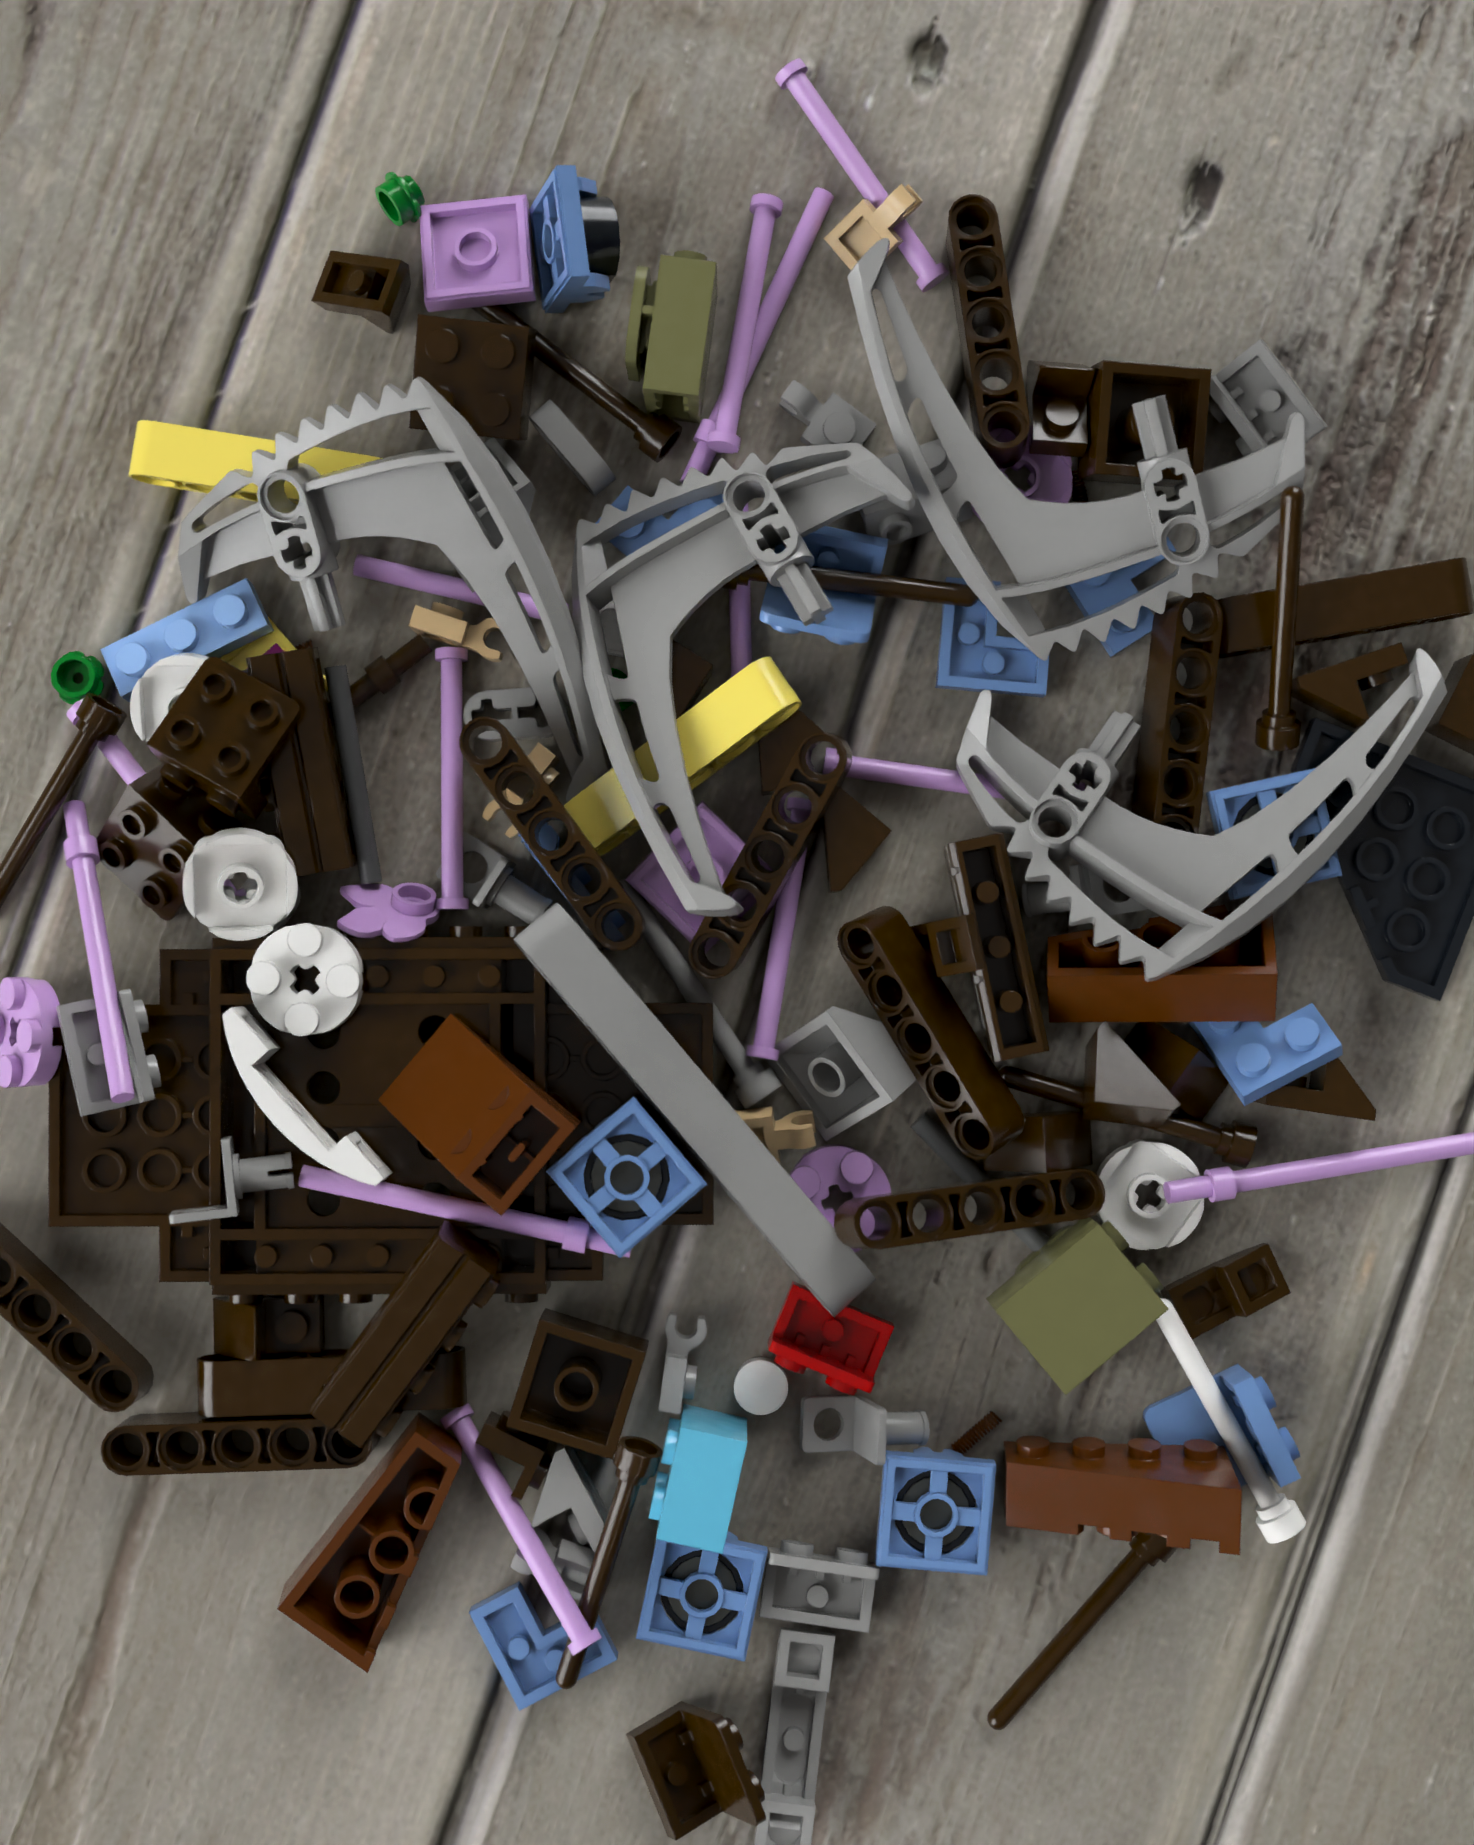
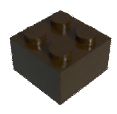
M418 314L413 379L422 377L430 383L466 419L478 436L517 441L527 440L537 329L527 326ZM410 411L409 428L428 430L418 411Z
M1102 360L1091 366V368L1095 369V375L1086 399L1088 446L1084 457H1078L1077 480L1141 485L1137 462L1145 458L1132 404L1161 395L1166 396L1178 449L1187 448L1191 468L1195 475L1203 472L1212 369ZM1166 468L1162 470V480L1154 483V486L1174 487L1178 483H1182V475L1176 476L1171 473V468Z
M545 1308L536 1328L506 1426L613 1460L646 1356L649 1340Z

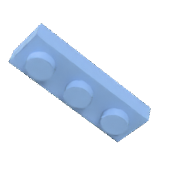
M244 578L100 650L120 696L130 702L131 693L137 681L143 677L147 669L159 660L179 653H196L209 658H220L274 630L253 584L247 578Z

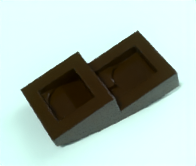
M973 913L910 926L933 963L937 978L985 969Z
M1261 1243L1214 1262L1170 1283L1160 1291L1162 1297L1173 1304L1192 1340L1235 1316L1247 1317L1291 1293L1268 1243Z

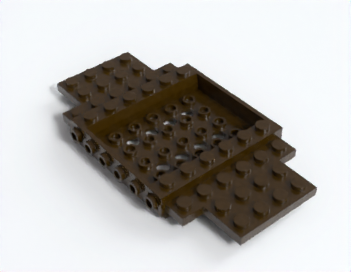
M449 926V937H428V927H425V933L420 937L408 942L397 943L390 942L385 937L358 938L339 929V932L355 946L362 959L364 972H362L363 985L361 991L363 993L356 1011L345 1023L339 1026L340 1037L337 1043L330 1048L316 1046L311 1041L309 1035L296 1036L278 1030L269 1024L256 1009L252 1001L251 991L247 986L246 975L252 965L255 952L266 938L260 937L246 941L212 938V949H160L159 1004H144L149 1032L141 1033L145 1055L154 1054L160 1071L161 1087L153 1088L154 1100L82 1117L79 1114L61 1028H53L52 1046H62V1052L57 1070L49 1081L48 1227H159V1282H209V1285H212V1295H229V1303L232 1304L260 1303L263 1301V1295H284L285 1303L307 1304L317 1302L318 1295L339 1294V1302L346 1304L372 1302L373 1294H390L444 1220L450 1221L469 1234L472 1240L479 1241L498 1255L500 1261L494 1276L501 1281L494 1294H505V1302L532 1303L538 1301V1294H547L551 1287V1281H603L604 1252L586 1249L585 1253L582 1254L563 1250V1243L340 1196L339 1207L334 1213L322 1215L315 1212L309 1203L311 1189L298 1186L303 1165L327 1170L331 1169L320 1164L293 1144L270 1121L248 1091L237 1070L225 1035L222 1015L231 1007L244 1006L281 1047L265 1064L321 1127H328L334 1130L340 1140L356 1131L393 1173L383 1182L420 1190L429 1183H441L448 1188L453 1197L485 1203L452 1175L437 1159L426 1156L421 1150L420 1142L378 1101L425 1045L420 1037L422 1022L432 1015H438L446 1019L451 1013L581 1121L509 1209L568 1221L569 1216L586 1219L546 1170L566 1154L583 1136L591 1132L597 1124L612 1115L633 1096L707 1183L705 1187L660 1225H714V1177L513 941V938L528 926H504V937H483V926ZM598 948L604 955V948ZM299 966L295 970L294 974L297 978L293 984L298 992L307 989L312 994L316 993L320 988L315 981L316 977L320 974L318 968L313 966L305 970ZM644 1003L714 1085L713 1003ZM320 1071L332 1073L340 1083L338 1097L329 1104L315 1101L309 1092L311 1078ZM223 1137H233L234 1154L239 1153L240 1159L291 1152L292 1169L269 1171V1173L293 1172V1189L281 1188L243 1193V1199H239L240 1212L238 1216L170 1224L169 1214L174 1210L227 1204L221 1139Z

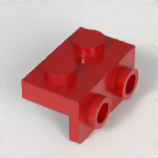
M792 1281L768 1339V1351L776 1354L775 1363L790 1371L804 1374L806 1368H810L826 1375L825 1383L840 1392L854 1396L857 1390L860 1389L871 1394L875 1385L873 1377L895 1326L892 1322L849 1304L833 1317L806 1286Z

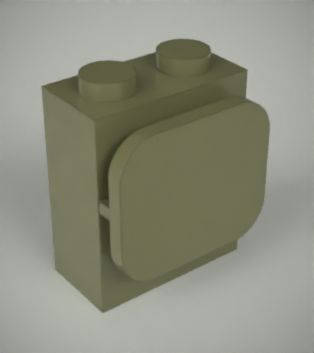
M680 250L676 251L674 256L660 255L658 277L653 284H651L650 268L647 266H637L627 330L625 364L628 380L640 382L643 364L646 363L643 394L647 415L650 412H654L658 416L666 414L672 420L700 424L718 294L717 262L707 261L705 255L695 251Z
M1089 1217L1079 1220L1074 1225L1061 1228L1049 1238V1241L1042 1248L1032 1252L1017 1266L1015 1274L986 1298L1065 1395L1071 1392L1168 1310V1307L1157 1295L1164 1289V1286L1143 1262L1136 1268L1122 1253L1129 1247V1244L1108 1220L1100 1226Z

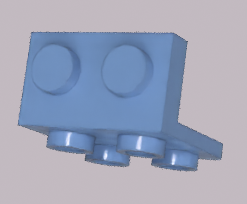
M824 526L802 537L814 557L813 566L881 574L888 545V539L828 526ZM783 544L775 547L774 552L778 554L786 548ZM767 583L759 619L782 633L796 634L802 631L822 635L829 641L840 645L866 643L870 637L876 596L823 590L833 607V611L825 615L826 620L819 624L813 622L808 626H804L783 588L774 587Z
M1239 1364L1213 1375L1215 1382L1267 1475L1280 1487L1300 1479L1301 1477L1293 1460L1300 1458L1299 1450L1287 1428L1283 1426L1278 1429L1269 1410L1276 1407V1402L1265 1380L1261 1376L1254 1379ZM1192 1385L1145 1408L1143 1419L1154 1440L1160 1442L1161 1445H1184V1442L1187 1440L1204 1439L1216 1443L1217 1446H1224L1240 1486L1242 1487L1247 1484Z

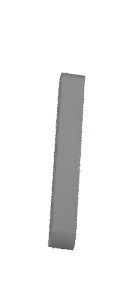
M555 903L513 938V941L833 1317L840 1313L876 1280L856 1253L840 1241L834 1227L563 907Z

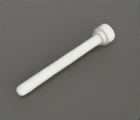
M1160 1298L1168 1307V1310L1156 1321L1258 1502L1255 1508L1258 1514L1256 1523L1263 1536L1271 1544L1279 1543L1295 1536L1306 1525V1520L1296 1502L1288 1500L1283 1493H1277L1173 1304L1165 1298Z

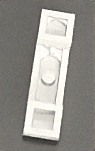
M244 1006L231 1007L222 1015L231 1055L248 1091L270 1121L293 1144L320 1164L362 1183L376 1186L393 1173L356 1131L346 1135L336 1143L278 1079L265 1062L281 1047Z

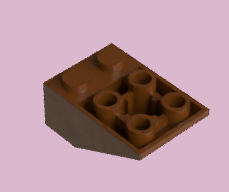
M452 1013L378 1099L452 1175L500 1216L512 1205L581 1122Z

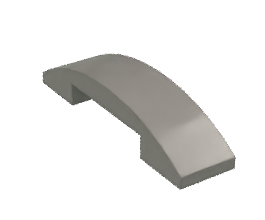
M780 1627L760 1782L765 1794V1800L761 1804L766 1820L756 1826L754 1845H811L827 1692L829 1693L835 1645V1634Z

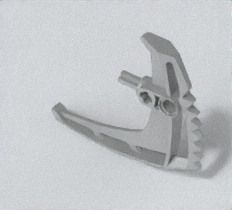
M883 238L874 244L861 257L847 276L870 367L894 442L913 489L940 543L967 585L996 620L1043 661L1048 659L1055 642L1060 643L1072 652H1076L1084 629L1101 642L1106 641L1111 622L1114 619L1131 629H1135L1141 606H1145L1158 614H1163L1169 591L1191 598L1193 596V573L1218 578V555L1220 553L1239 557L1246 555L1279 523L1280 504L1256 523L1219 545L1213 546L1210 544L1209 532L1264 504L1282 493L1289 486H1298L1303 490L1305 473V421L1302 414L1295 412L1289 416L1283 439L1240 459L1195 475L1191 468L1187 448L1178 449L1166 396L1161 395L1132 404L1145 458L1137 462L1141 478L1140 491L1108 500L1080 503L1046 502L1027 499L996 466L973 434L936 371L887 266L886 258L890 248L889 239ZM874 289H878L882 293L907 365V374L902 381H896L892 372L872 295ZM916 398H920L937 436L957 473L955 482L944 493L941 492L907 415L912 402ZM1166 468H1171V473L1176 476L1182 475V483L1174 486L1175 495L1170 498H1166V494L1161 490L1154 491V483L1162 480V470ZM966 501L973 505L1018 583L995 585L956 520L961 506ZM1179 523L1192 524L1196 531V539L1192 547L1184 552L1176 553L1170 551L1167 546V535L1171 528ZM1159 555L1164 556L1170 563L1176 564V569L1172 574L1140 592L1092 615L1053 628H1044L1025 596L1026 594L1042 592L1094 578Z
M422 377L413 379L408 394L393 384L386 385L383 389L380 404L375 402L366 393H358L355 396L351 413L337 404L329 405L324 424L311 417L301 420L298 437L283 431L276 433V454L260 449L253 451V472L234 469L227 473L181 522L178 560L185 595L190 603H196L206 596L211 576L245 563L274 556L278 566L289 575L291 581H300L313 629L319 632L328 631L334 627L346 624L332 572L339 569L336 557L340 550V540L383 536L412 539L437 545L468 580L495 620L519 662L542 708L572 777L566 794V801L571 800L611 768L608 753L596 724L583 679L579 641L571 615L551 562L532 521L499 463L466 419ZM413 410L418 411L438 448L414 451L362 463L320 475L312 466L299 463V456L302 453L345 431L386 416ZM448 462H462L504 538L499 547L493 543ZM285 480L296 487L299 494L298 505L287 498L284 492ZM251 483L257 485L258 502L211 526L203 522L204 516L226 498ZM309 543L312 550L306 552L302 544ZM514 562H516L549 638L551 646L547 651L542 648L526 609L508 575V571ZM557 671H560L565 685L581 751L578 748L556 682Z
M859 443L782 448L767 465L763 464L757 455L752 452L738 470H734L725 459L721 458L710 476H706L691 467L681 486L672 483L666 478H661L653 497L632 490L626 511L606 504L599 523L595 524L584 519L578 521L571 572L573 624L579 641L582 674L592 711L613 769L635 818L682 905L690 914L723 917L738 915L744 909L733 898L724 894L702 829L688 779L677 728L672 686L673 638L684 623L712 594L727 582L757 564L760 565L772 586L783 588L804 626H808L813 622L819 624L826 620L825 615L833 611V607L811 571L814 557L802 537L848 514L885 499L906 510H911L915 506L909 489L878 457ZM815 467L774 482L777 478L799 470ZM723 493V503L663 534L607 570L602 545L644 521L646 522L672 510ZM764 498L759 508L751 512H743L745 505L750 500ZM783 544L786 549L781 553L775 554L773 549ZM612 600L614 602L628 670V676L625 679H619L612 675L599 612ZM619 702H635L638 705L645 735L659 775V780L656 782L645 780L642 775ZM661 805L668 806L672 811L700 875L698 883H695L661 820L657 808Z
M1418 648L1409 664V677L1363 726L1328 759L1291 790L1258 813L1214 836L1177 830L1152 822L1122 808L1106 797L1119 777L1116 765L1141 730V725L1135 723L1133 716L1126 712L1120 714L1114 710L1089 748H1079L1059 769L1022 743L990 716L992 692L990 690H983L977 699L967 724L956 759V769L988 828L995 832L1013 835L1007 848L1008 856L1031 859L1025 874V881L1049 882L1046 898L1047 904L1070 903V926L1092 923L1094 926L1093 945L1098 947L1118 941L1119 964L1124 965L1142 961L1145 981L1151 982L1207 959L1245 936L1288 902L1328 862L1361 823L1421 737L1447 694V689L1437 665L1427 652ZM1413 700L1415 710L1378 766L1375 769L1369 768L1366 764V755L1406 703ZM971 768H976L1027 820L1019 823L1012 819L988 793ZM1084 779L1090 781L1093 785L1092 787L1087 785L1085 791H1081L1074 787V783L1079 785L1081 780ZM1348 781L1353 794L1351 800L1320 834L1297 854L1290 843L1289 835L1315 812L1342 782ZM1047 821H1057L1062 823L1068 832L1061 837H1050L1045 835L1039 826ZM1069 855L1127 896L1183 929L1159 949H1156L1113 920L1089 899L1052 861H1058ZM1267 858L1273 859L1277 874L1225 919L1219 920L1203 913L1205 909Z

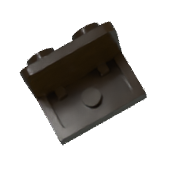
M210 657L200 666L146 745L163 765L159 772L166 779L185 790H189L191 785L194 784L208 792L205 797L206 800L230 816L234 817L239 810L257 820L268 804V801L256 785V781L299 720L301 709L297 702L220 658Z
M161 764L127 786L96 839L100 861L124 882L146 906L151 908L163 920L169 921L177 916L185 905L182 890L183 872L186 861L193 853L194 846L198 840L225 829L244 827L233 816L222 812L208 802L205 798L208 794L206 791L194 784L191 785L189 790H185L166 779L159 772L163 766Z
M680 1701L626 1733L668 1837L678 1840L721 1812L753 1826H757L766 1820L761 1804L765 1800L763 1788L755 1774L746 1768L739 1751L743 1749V1740L738 1728L730 1718H724L720 1714Z

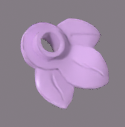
M402 883L394 888L383 884L341 886V895L356 909L338 919L337 927L342 932L358 938H373L383 935L387 940L394 943L414 940L425 933L427 925L436 922L439 918L440 910H436V893L432 888L419 883Z

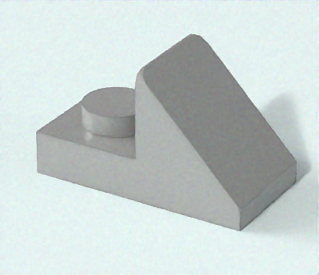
M558 1443L531 1526L535 1527L571 1508L573 1513L568 1515V1520L574 1535L582 1546L589 1543L595 1553L608 1510L575 1448Z

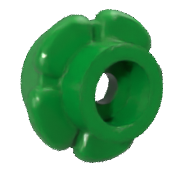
M394 172L386 173V181L375 188L376 197L382 210L397 226H402L408 221L415 223L422 215L420 206L425 203L421 189L409 175L397 177Z
M73 651L63 655L54 664L51 672V683L53 688L59 692L60 698L66 703L73 705L84 698L87 693L100 696L104 689L102 677L105 671L102 663L96 657H86L80 651ZM78 673L83 675L81 683L74 681V677Z

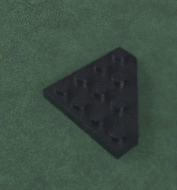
M1316 717L1311 719L1292 764L1291 773L1317 768L1344 744L1354 732ZM1376 742L1366 755L1367 766L1375 769L1390 749V746ZM1409 754L1390 784L1361 823L1337 850L1342 876H1338V880L1382 980L1430 1000L1441 1001L1474 916V779ZM1348 781L1342 782L1325 800L1330 822L1353 797Z

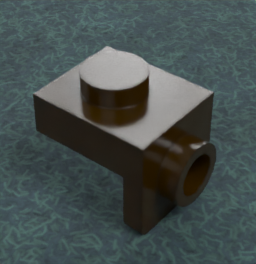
M491 1411L475 1443L524 1466L511 1495L522 1500L528 1486L536 1490L539 1489L550 1467L552 1459L543 1455L549 1440L507 1427L506 1424L510 1411H503L501 1415Z

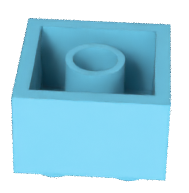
M683 1404L680 1420L669 1418L661 1463L670 1465L668 1473L657 1472L648 1519L658 1521L656 1539L723 1554L748 1442L747 1418Z

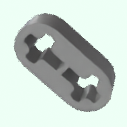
M549 399L529 416L531 423L593 496H596L616 479L601 456L552 400Z
M531 687L485 690L474 694L464 706L463 719L465 726L475 718V714L484 711V703L492 702L496 711H512V719H499L498 721L512 733L516 740L542 739L554 736L549 724L546 727H540L536 718H520V710H533L538 706V700ZM563 700V703H564V706H565V709H566V712H567V715H568V709H567V706H566L565 701ZM485 731L477 737L482 741L488 742L502 741L500 734L496 731Z

